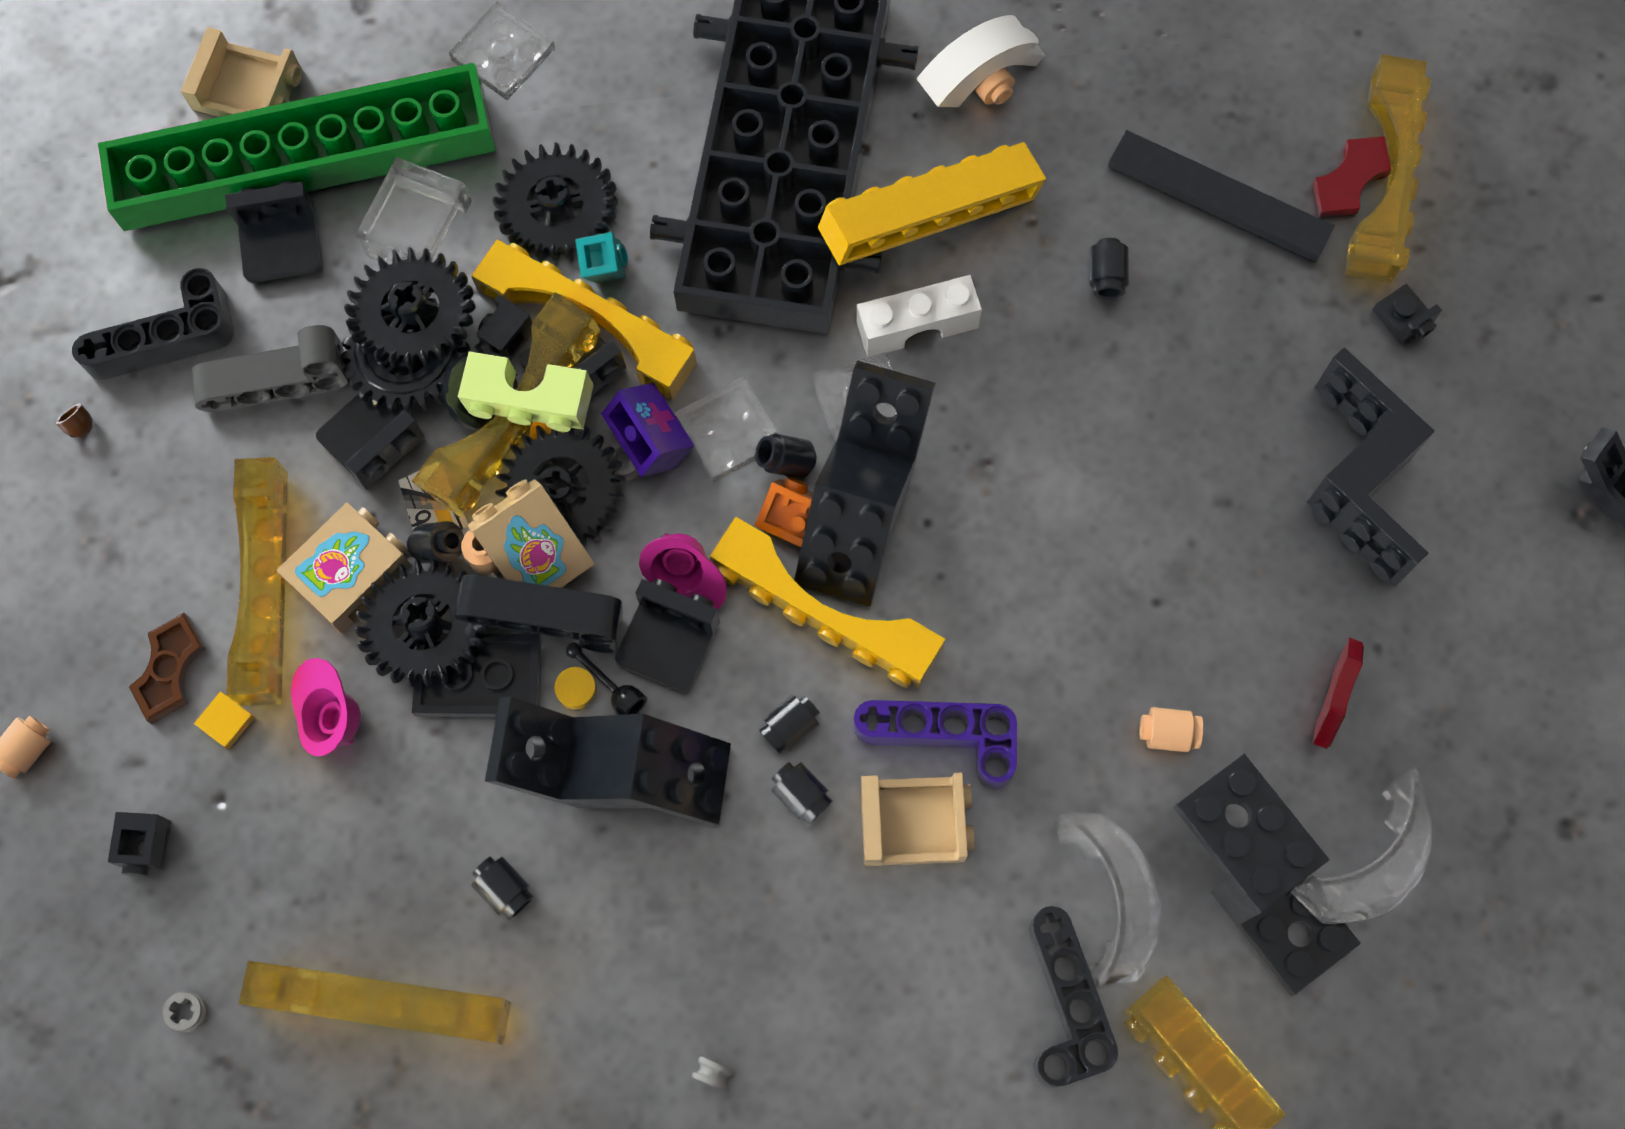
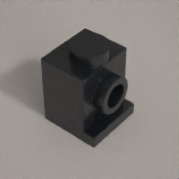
M498 295L494 300L497 309L493 314H487L479 324L478 332L476 333L479 342L475 345V349L478 352L490 351L508 358L511 362L536 330L529 314L501 295Z
M116 812L108 863L122 867L121 874L128 876L147 877L149 869H161L167 829H170L171 821L158 814ZM145 841L143 854H139V844Z

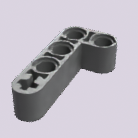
M313 325L299 330L297 333L298 346L197 364L191 369L195 407L200 411L216 412L341 389L348 384V379L343 372L346 364L341 358V354L344 352L343 345L331 327Z

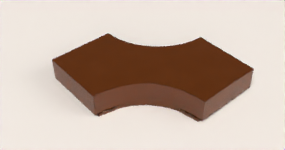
M184 612L148 632L151 645V656L148 666L142 676L129 687L146 721L150 724L188 704L184 692L186 672L192 661L201 652L206 650L189 616Z

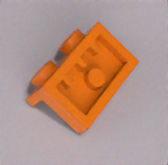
M786 476L785 480L778 479L772 482L754 526L801 547L813 493L807 490L809 485L789 476Z

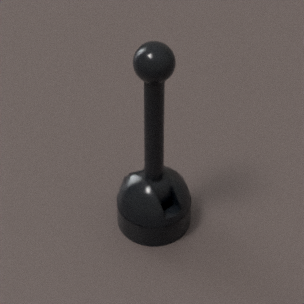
M573 642L567 645V656L580 661L613 693L611 705L617 715L638 714L647 702V697L633 685L618 687L582 653V648L578 643Z

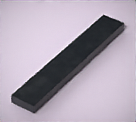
M1128 130L1123 134L1108 164L1109 167L1314 262H1317L1335 227L1333 224Z

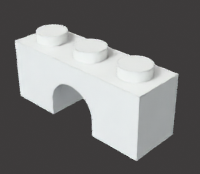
M971 275L857 304V326L868 358L903 349L909 337L922 331L937 329L940 331L941 338L978 329L982 308Z

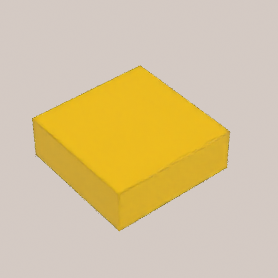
M220 691L194 724L229 750L256 717Z

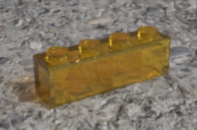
M1167 975L1156 981L1122 1011L1128 1018L1124 1025L1133 1037L1140 1043L1146 1040L1156 1051L1157 1054L1153 1059L1160 1069L1170 1078L1176 1075L1187 1088L1182 1092L1187 1101L1199 1113L1206 1110L1217 1123L1212 1129H1271L1286 1116V1113Z

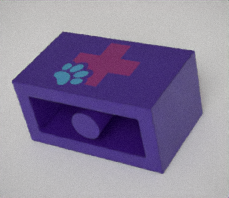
M654 383L619 390L601 413L641 477L675 469L695 446Z

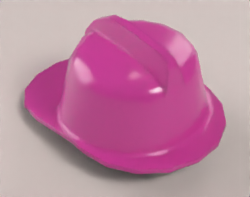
M665 533L661 538L648 543L640 553L639 567L642 575L649 582L653 583L655 579H660L677 588L676 593L691 598L692 594L703 596L714 603L713 608L717 610L726 600L727 586L724 576L706 557L703 546L690 535Z
M321 658L307 659L298 667L293 676L291 699L301 745L307 753L320 757L330 754L338 746H348L354 743V735L360 725L361 712L354 698L344 692L339 674L329 661Z

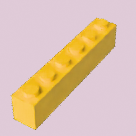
M1025 142L1010 147L1009 145H1002L991 153L979 157L971 155L964 158L960 163L948 167L940 165L931 169L928 173L914 178L912 176H905L894 184L883 188L871 187L861 195L849 199L844 197L837 198L826 206L818 229L840 266L1033 201L1043 186L1046 177Z

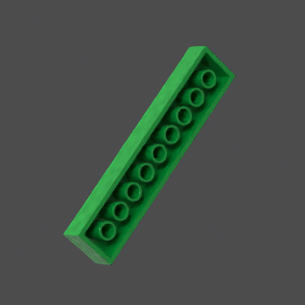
M475 62L98 143L107 211L123 231L226 210L225 194L237 193L244 188L261 189L276 186L280 182L292 181L295 183L302 182L307 192L496 151L484 89Z

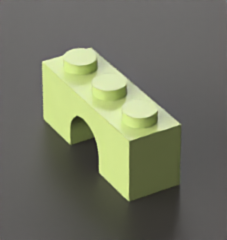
M475 352L468 353L458 398L469 414L483 419H490L492 415L504 416L509 421L520 425H530L532 421L546 423L551 429L568 432L571 428H584L594 385L587 370L547 364L545 376L541 384L533 390L522 392L513 389L516 370L508 358Z

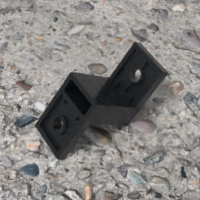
M1344 347L1332 358L1315 388L1319 391L1320 397L1327 405L1337 408L1348 418L1350 426L1357 433L1366 435L1367 438L1325 476L1307 503L1311 506L1312 513L1319 521L1327 525L1330 524L1341 535V540L1347 548L1355 553H1360L1371 563V569L1380 579L1390 581L1396 586L1429 552L1371 497L1416 455L1435 430Z
M857 360L853 369L839 436L815 483L794 578L798 585L871 606L890 532L911 483L935 382ZM888 403L895 408L897 415L886 417L878 411L876 405ZM835 552L844 553L850 558L851 563L846 565L837 563L831 554Z
M500 697L485 782L576 808H651L702 824L719 825L731 743L644 713L571 717L513 697ZM529 739L534 744V754L531 759L526 753V744ZM690 766L692 767L694 774L692 782L688 779V770Z
M1245 753L1173 807L1228 877L1210 891L1291 996L1296 995L1361 944L1308 877L1330 859ZM1237 804L1246 810L1248 814L1246 826L1238 828L1229 824L1225 816L1228 805ZM1292 923H1300L1308 929L1310 938L1306 946L1298 947L1289 940L1288 929Z

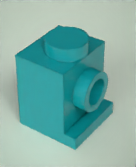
M609 232L575 239L581 278L595 283L626 278L625 267L628 265V254L621 240L615 238V233Z

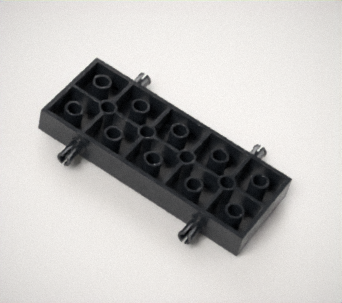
M734 0L732 14L729 19L696 14L693 28V37L695 39L702 38L726 43L692 205L687 220L653 215L652 222L654 224L651 223L650 226L651 240L683 243L673 291L677 311L829 334L841 272H844L845 268L879 274L882 252L839 266L820 233L818 225L826 206L830 202L841 197L846 199L855 197L878 68H882V65L911 70L916 69L919 46L889 43L884 38L891 0Z

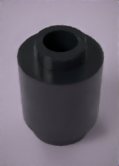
M1117 238L1100 239L1089 250L1090 286L1094 288V295L1099 298H1118L1125 294V287L1129 285V249L1127 245L1121 243Z
M777 433L762 437L757 444L755 452L758 466L764 468L766 472L799 479L809 475L815 467L817 460L811 441Z
M450 521L421 524L415 527L409 534L407 549L413 558L418 559L424 564H430L432 559L437 563L451 562L462 554L461 543L464 535L459 526Z
M791 694L763 719L765 723L758 731L781 754L786 748L789 750L794 748L820 725L815 719L820 712L805 695L798 699L794 694Z
M788 762L772 777L776 785L771 791L798 820L803 818L808 824L812 823L833 802L827 795L829 790L802 762L795 767Z
M490 856L472 873L476 878L471 885L473 889L498 915L503 914L508 920H511L520 913L534 898L528 890L530 885L504 857H500L495 861Z

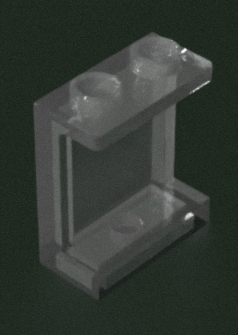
M396 157L355 235L364 249L363 252L375 261H377V256H381L384 261L386 259L392 262L393 249L397 251L402 260H406L408 247L414 250L417 260H420L424 248H427L433 260L457 211L466 213L472 199L465 183Z

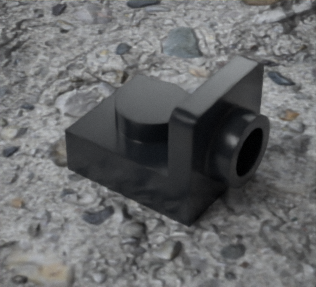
M1407 283L1376 303L1372 309L1401 345L1413 337L1420 341L1429 335L1437 327L1434 321L1442 311L1438 304L1428 309Z

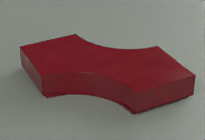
M1385 136L1348 139L1343 148V162L1333 172L1315 178L1313 188L1319 218L1357 214L1360 209L1362 190L1371 182L1388 177L1391 172V165Z
M1349 637L1333 670L1326 699L1315 723L1313 744L1325 749L1331 746L1346 716L1349 698L1363 665V642Z

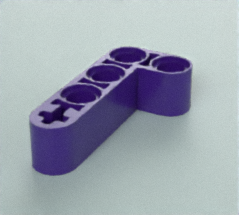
M870 700L860 704L855 711L854 732L857 738L865 744L976 748L977 778L982 785L993 790L1002 789L1007 786L1016 771L1017 720L1014 712L1006 705ZM868 715H875L877 722H879L874 731L868 730V724L865 723L868 720ZM891 715H896L895 732H889ZM908 716H918L924 721L925 727L920 732L912 733L904 728L902 721ZM949 717H959L965 722L967 729L960 734L950 733L945 728L944 721ZM992 718L1001 719L1007 725L1008 731L1003 735H993L988 731L985 723ZM990 759H1000L1007 766V773L1000 777L992 776L986 770L985 763Z

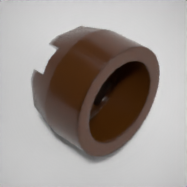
M78 403L65 411L57 419L56 425L70 437H83L91 431L93 419L82 404Z

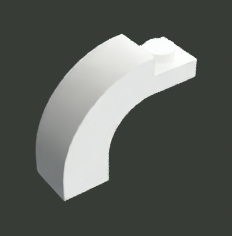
M1014 15L1001 16L972 28L953 41L929 63L917 77V80L937 107H959L981 82L998 70L1011 65L1037 66L1046 55L1037 45L1039 40L1036 35L1023 27Z

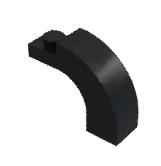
M1602 427L1592 442L1587 444L1580 457L1585 470L1578 478V481L1586 494L1602 511L1625 527V448L1616 430Z

